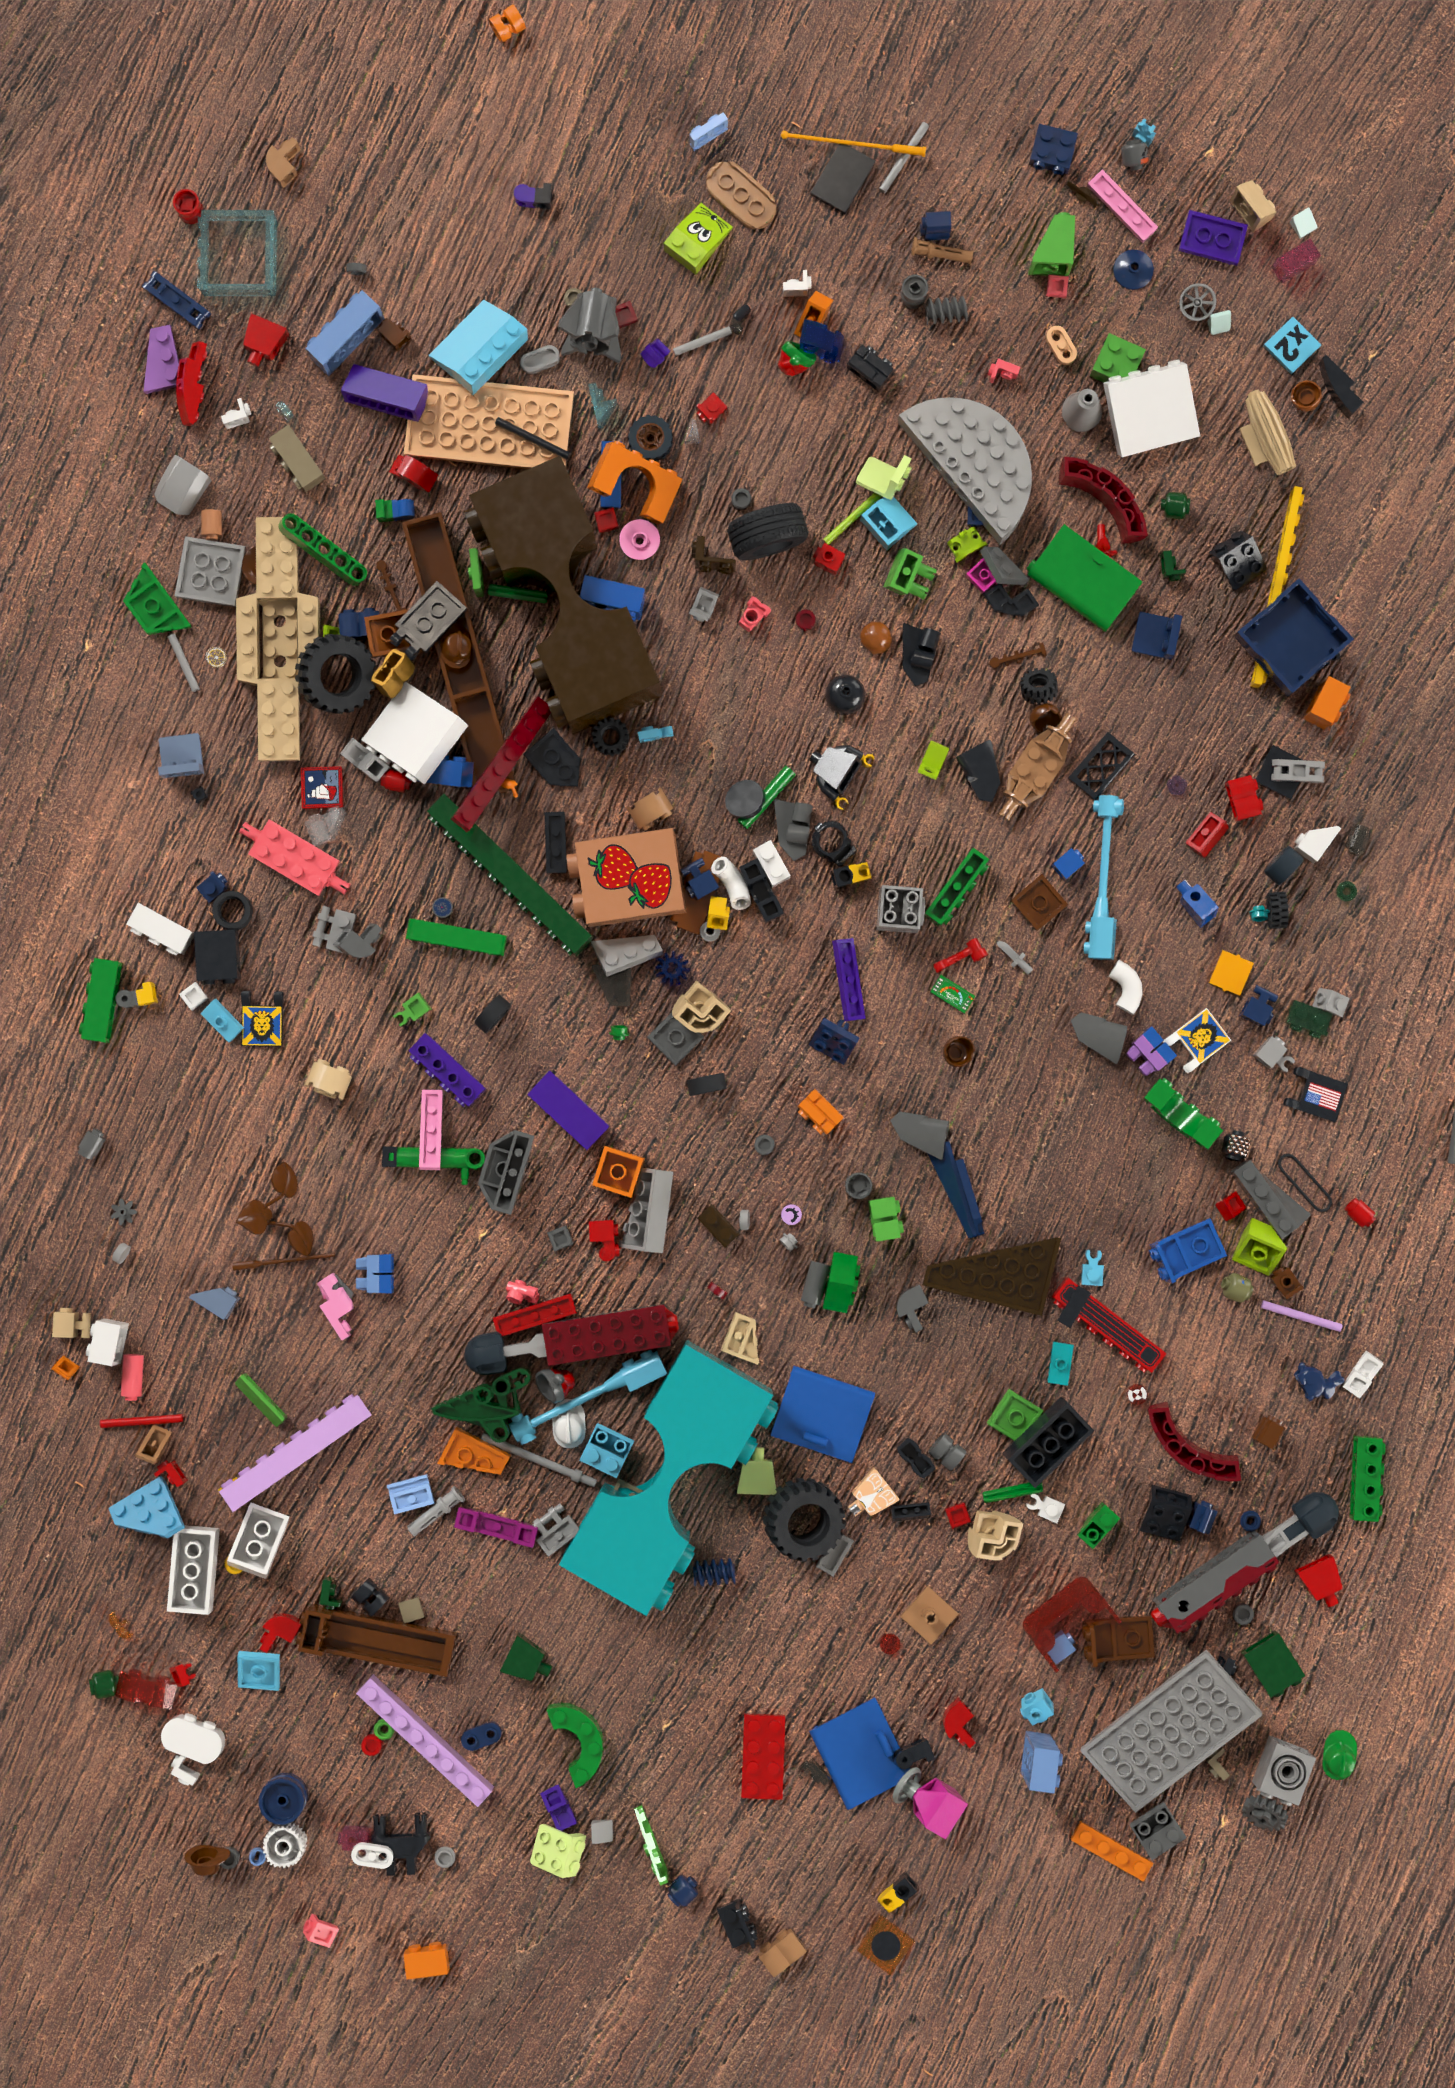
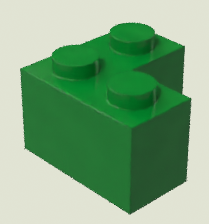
M839 1252L833 1253L823 1309L847 1313L849 1305L853 1306L855 1294L852 1292H856L858 1280H855V1277H858L860 1272V1265H857L858 1256Z

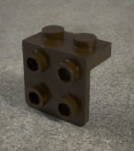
M697 536V542H692L691 558H695V569H699V572L709 573L711 570H718L720 574L735 572V559L704 557L705 536Z

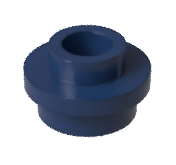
M1249 1510L1241 1515L1240 1524L1243 1529L1252 1532L1260 1527L1261 1518L1256 1512ZM1249 1517L1253 1518L1252 1524H1247Z

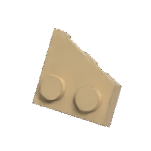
M735 1312L721 1351L758 1365L756 1321L753 1318Z

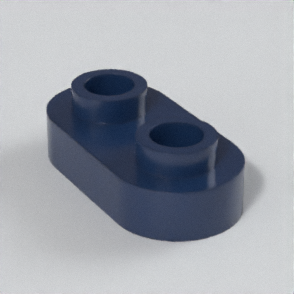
M493 1721L469 1728L461 1737L462 1746L469 1751H473L494 1744L500 1739L502 1729L498 1723ZM492 1730L494 1731L495 1735L493 1737L488 1736L487 1731ZM473 1737L475 1742L469 1743L468 1738Z

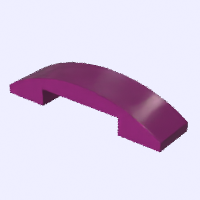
M463 1507L458 1508L454 1528L494 1536L534 1548L538 1527L525 1522Z

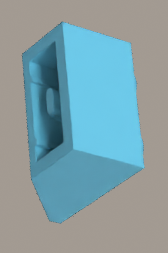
M894 496L892 500L884 497L877 501L861 515L860 519L886 551L917 525V522Z
M597 1423L579 1461L617 1478L634 1440Z

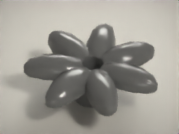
M120 1198L119 1206L111 1205V1208L117 1211L111 1215V1218L119 1217V1225H122L125 1219L132 1223L133 1220L130 1215L137 1213L136 1210L130 1209L133 1201H129L125 1205L124 1200Z

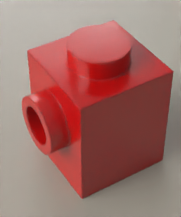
M824 543L822 548L817 547L813 558H815L814 565L836 576L846 554Z

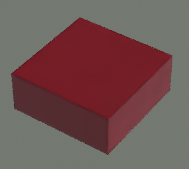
M630 301L616 306L615 313L619 329L638 322Z

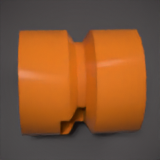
M513 4L504 9L502 15L496 14L488 19L493 32L501 43L510 39L512 33L518 34L526 29L524 20Z

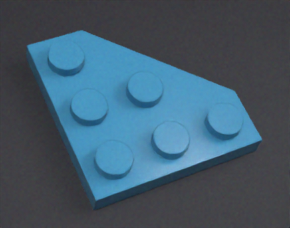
M162 1476L108 1508L114 1524L119 1528L133 1529L137 1532L159 1535L163 1538H169L185 1528L165 1478Z

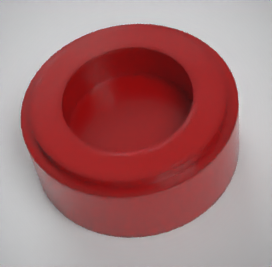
M368 1734L362 1740L361 1749L368 1756L377 1755L382 1749V1740L375 1734Z

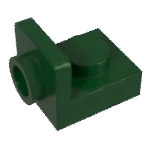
M1171 550L1161 553L1162 578L1169 579L1170 582L1181 580V577L1186 574V569L1174 570L1176 568V558L1172 556Z
M325 1577L323 1579L319 1604L324 1605L326 1609L335 1610L342 1605L343 1600L331 1598V1596L335 1595L336 1584L333 1583L332 1577Z

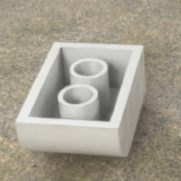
M250 1502L227 1559V1565L266 1579L285 1533L289 1516Z

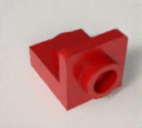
M714 392L703 403L696 405L697 417L703 423L706 421L709 425L727 410V406Z
M167 1460L157 1466L158 1471L154 1473L155 1477L166 1471L169 1482L172 1485H176V1487L188 1481L175 1460L170 1463Z

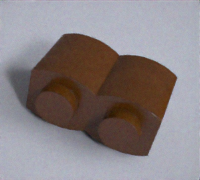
M1268 1415L1267 1418L1263 1416L1251 1438L1274 1450L1286 1429L1282 1426L1284 1422L1271 1415Z

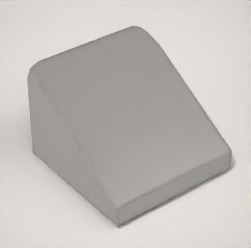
M592 1820V1844L613 1841V1820Z

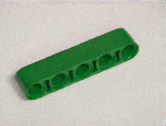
M289 513L281 519L278 528L285 537L348 584L357 586L366 579L367 570L361 563L297 515ZM285 521H291L294 529L287 528ZM302 533L310 536L309 542L302 538ZM319 546H324L327 549V554H322L319 551ZM336 558H340L343 561V567L336 564ZM353 570L360 574V579L353 577Z
M409 918L405 939L504 956L507 936Z

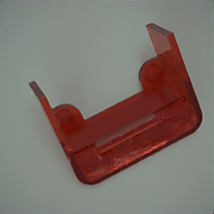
M1078 1577L1029 1614L1023 1621L1024 1631L1057 1674L1060 1670L1047 1654L1055 1646V1637L1049 1629L1082 1604L1090 1613H1099L1106 1608L1118 1625L1122 1624L1117 1614L1086 1577Z

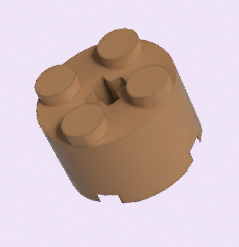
M661 787L658 789L659 793L657 795L652 792L634 803V809H631L630 806L626 808L638 829L643 828L645 831L655 825L653 822L655 819L660 817L663 820L672 814L670 810L673 809V806Z

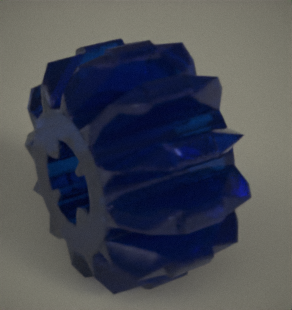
M675 951L672 952V958H669L668 954L664 953L665 961L662 958H658V961L663 965L655 966V969L662 970V972L656 975L658 978L665 975L662 979L663 984L670 979L669 985L673 986V980L676 979L677 984L680 985L679 977H682L684 980L687 979V976L682 972H690V968H683L682 966L687 965L689 962L688 960L680 962L683 959V954H680L676 959ZM673 963L674 966L675 964L678 966L675 974L667 972L669 964Z

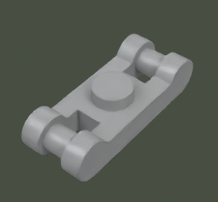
M1272 760L1274 774L1271 775V781L1324 783V776L1322 774L1323 769H1325V762ZM1282 767H1288L1287 774H1282ZM1310 768L1314 769V775H1309Z

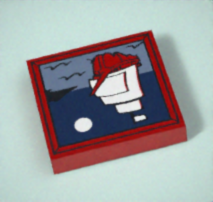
M342 766L301 768L302 809L343 808Z

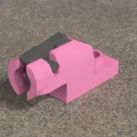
M332 1273L317 1283L323 1298L327 1299L325 1303L320 1305V1308L340 1339L344 1340L351 1336L349 1332L351 1327L346 1320L342 1321L341 1317L354 1309L353 1301L351 1300L354 1293L337 1274Z

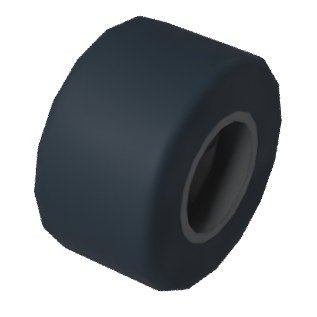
M1287 846L1270 862L1264 873L1277 885H1280L1301 865L1303 857L1291 846Z

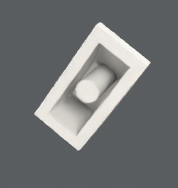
M1335 826L1310 830L1305 834L1301 833L1294 842L1297 844L1294 850L1310 862L1315 863L1323 855L1341 828Z

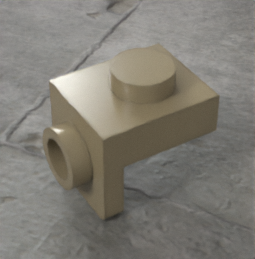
M1221 1747L1205 1760L1210 1764L1208 1769L1214 1777L1220 1776L1224 1781L1230 1775L1217 1761L1225 1753V1750Z

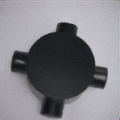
M199 786V788L190 793L196 799L195 803L199 804L205 798L208 799L203 786Z

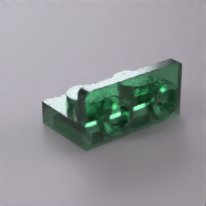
M1293 1000L1285 1023L1290 1025L1289 1028L1294 1031L1301 1032V1030L1309 1032V1036L1320 1039L1321 1037H1327V1029L1333 1014Z

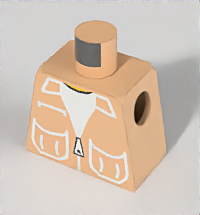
M873 1467L853 1489L852 1494L857 1500L849 1505L848 1508L855 1517L864 1509L872 1516L900 1499L875 1467Z

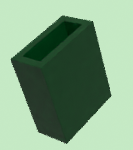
M1276 1630L1241 1651L1244 1659L1270 1698L1273 1696L1274 1698L1279 1697L1285 1692L1284 1689L1289 1686L1298 1685L1302 1682V1678L1305 1677L1302 1669Z

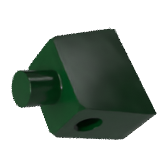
M518 1632L500 1672L532 1681L536 1672L548 1677L552 1665L542 1661L545 1650Z

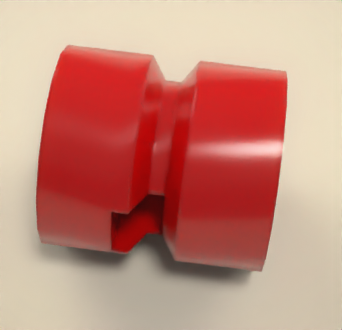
M182 189L174 195L173 206L183 222L195 224L203 218L204 207L194 191Z

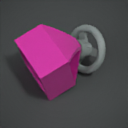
M914 1767L907 1771L897 1783L893 1792V1801L899 1804L908 1798L912 1799L913 1813L925 1828L946 1840L968 1803L956 1789L938 1778H934L921 1786L919 1784L921 1770L918 1767Z

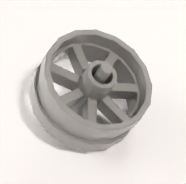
M1196 283L1183 291L1180 296L1179 305L1185 317L1190 320L1200 321L1213 313L1216 308L1217 299L1211 287L1206 284ZM1198 286L1207 289L1201 297H1199ZM1195 287L1196 298L1190 296L1186 292L1189 289ZM1210 292L1213 301H1203V298ZM1184 296L1193 302L1183 306ZM1203 304L1213 305L1209 313L1206 312L1202 306ZM1194 306L1193 314L1190 316L1185 309ZM1198 307H1200L1205 316L1195 317Z

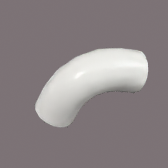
M726 857L717 858L711 866L712 873L724 884L729 894L732 908L736 910L746 909L750 906L751 899L743 876Z
M1118 960L1108 976L1122 987V995L1116 1006L1134 1015L1143 995L1142 982L1136 971L1128 964Z

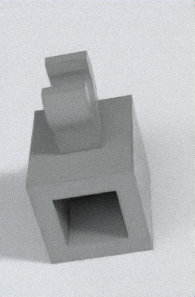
M1272 1036L1268 1037L1253 1055L1266 1068L1271 1069L1277 1064L1283 1072L1288 1071L1284 1066L1286 1060L1291 1064L1295 1063V1060L1290 1056L1282 1057L1288 1049L1284 1047V1041L1277 1036L1275 1038Z

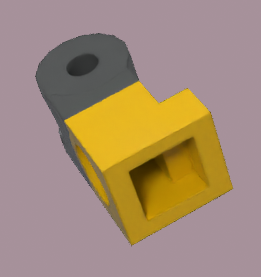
M142 983L143 989L119 991L116 995L117 1004L125 1008H134L158 1003L155 983Z

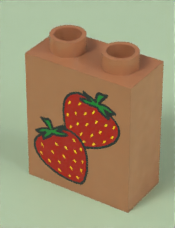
M673 828L575 842L576 853L567 854L570 879L580 877L582 890L581 894L572 895L575 918H586V924L590 927L687 913L676 834Z

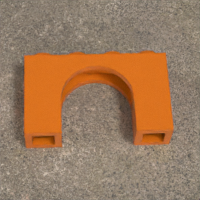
M619 441L606 443L587 488L603 497L611 496L621 472L628 467L636 468L646 476L649 483V495L639 516L656 525L663 524L683 479L677 476V472L661 468L660 463L642 458L643 454L640 452L627 450L625 445Z

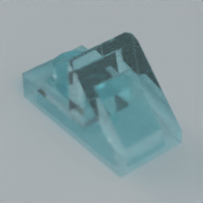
M592 383L588 384L598 429L603 428L617 406V399L603 401L602 388L598 389L597 384Z

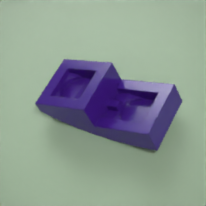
M559 1784L540 1793L556 1829L564 1831L578 1824Z

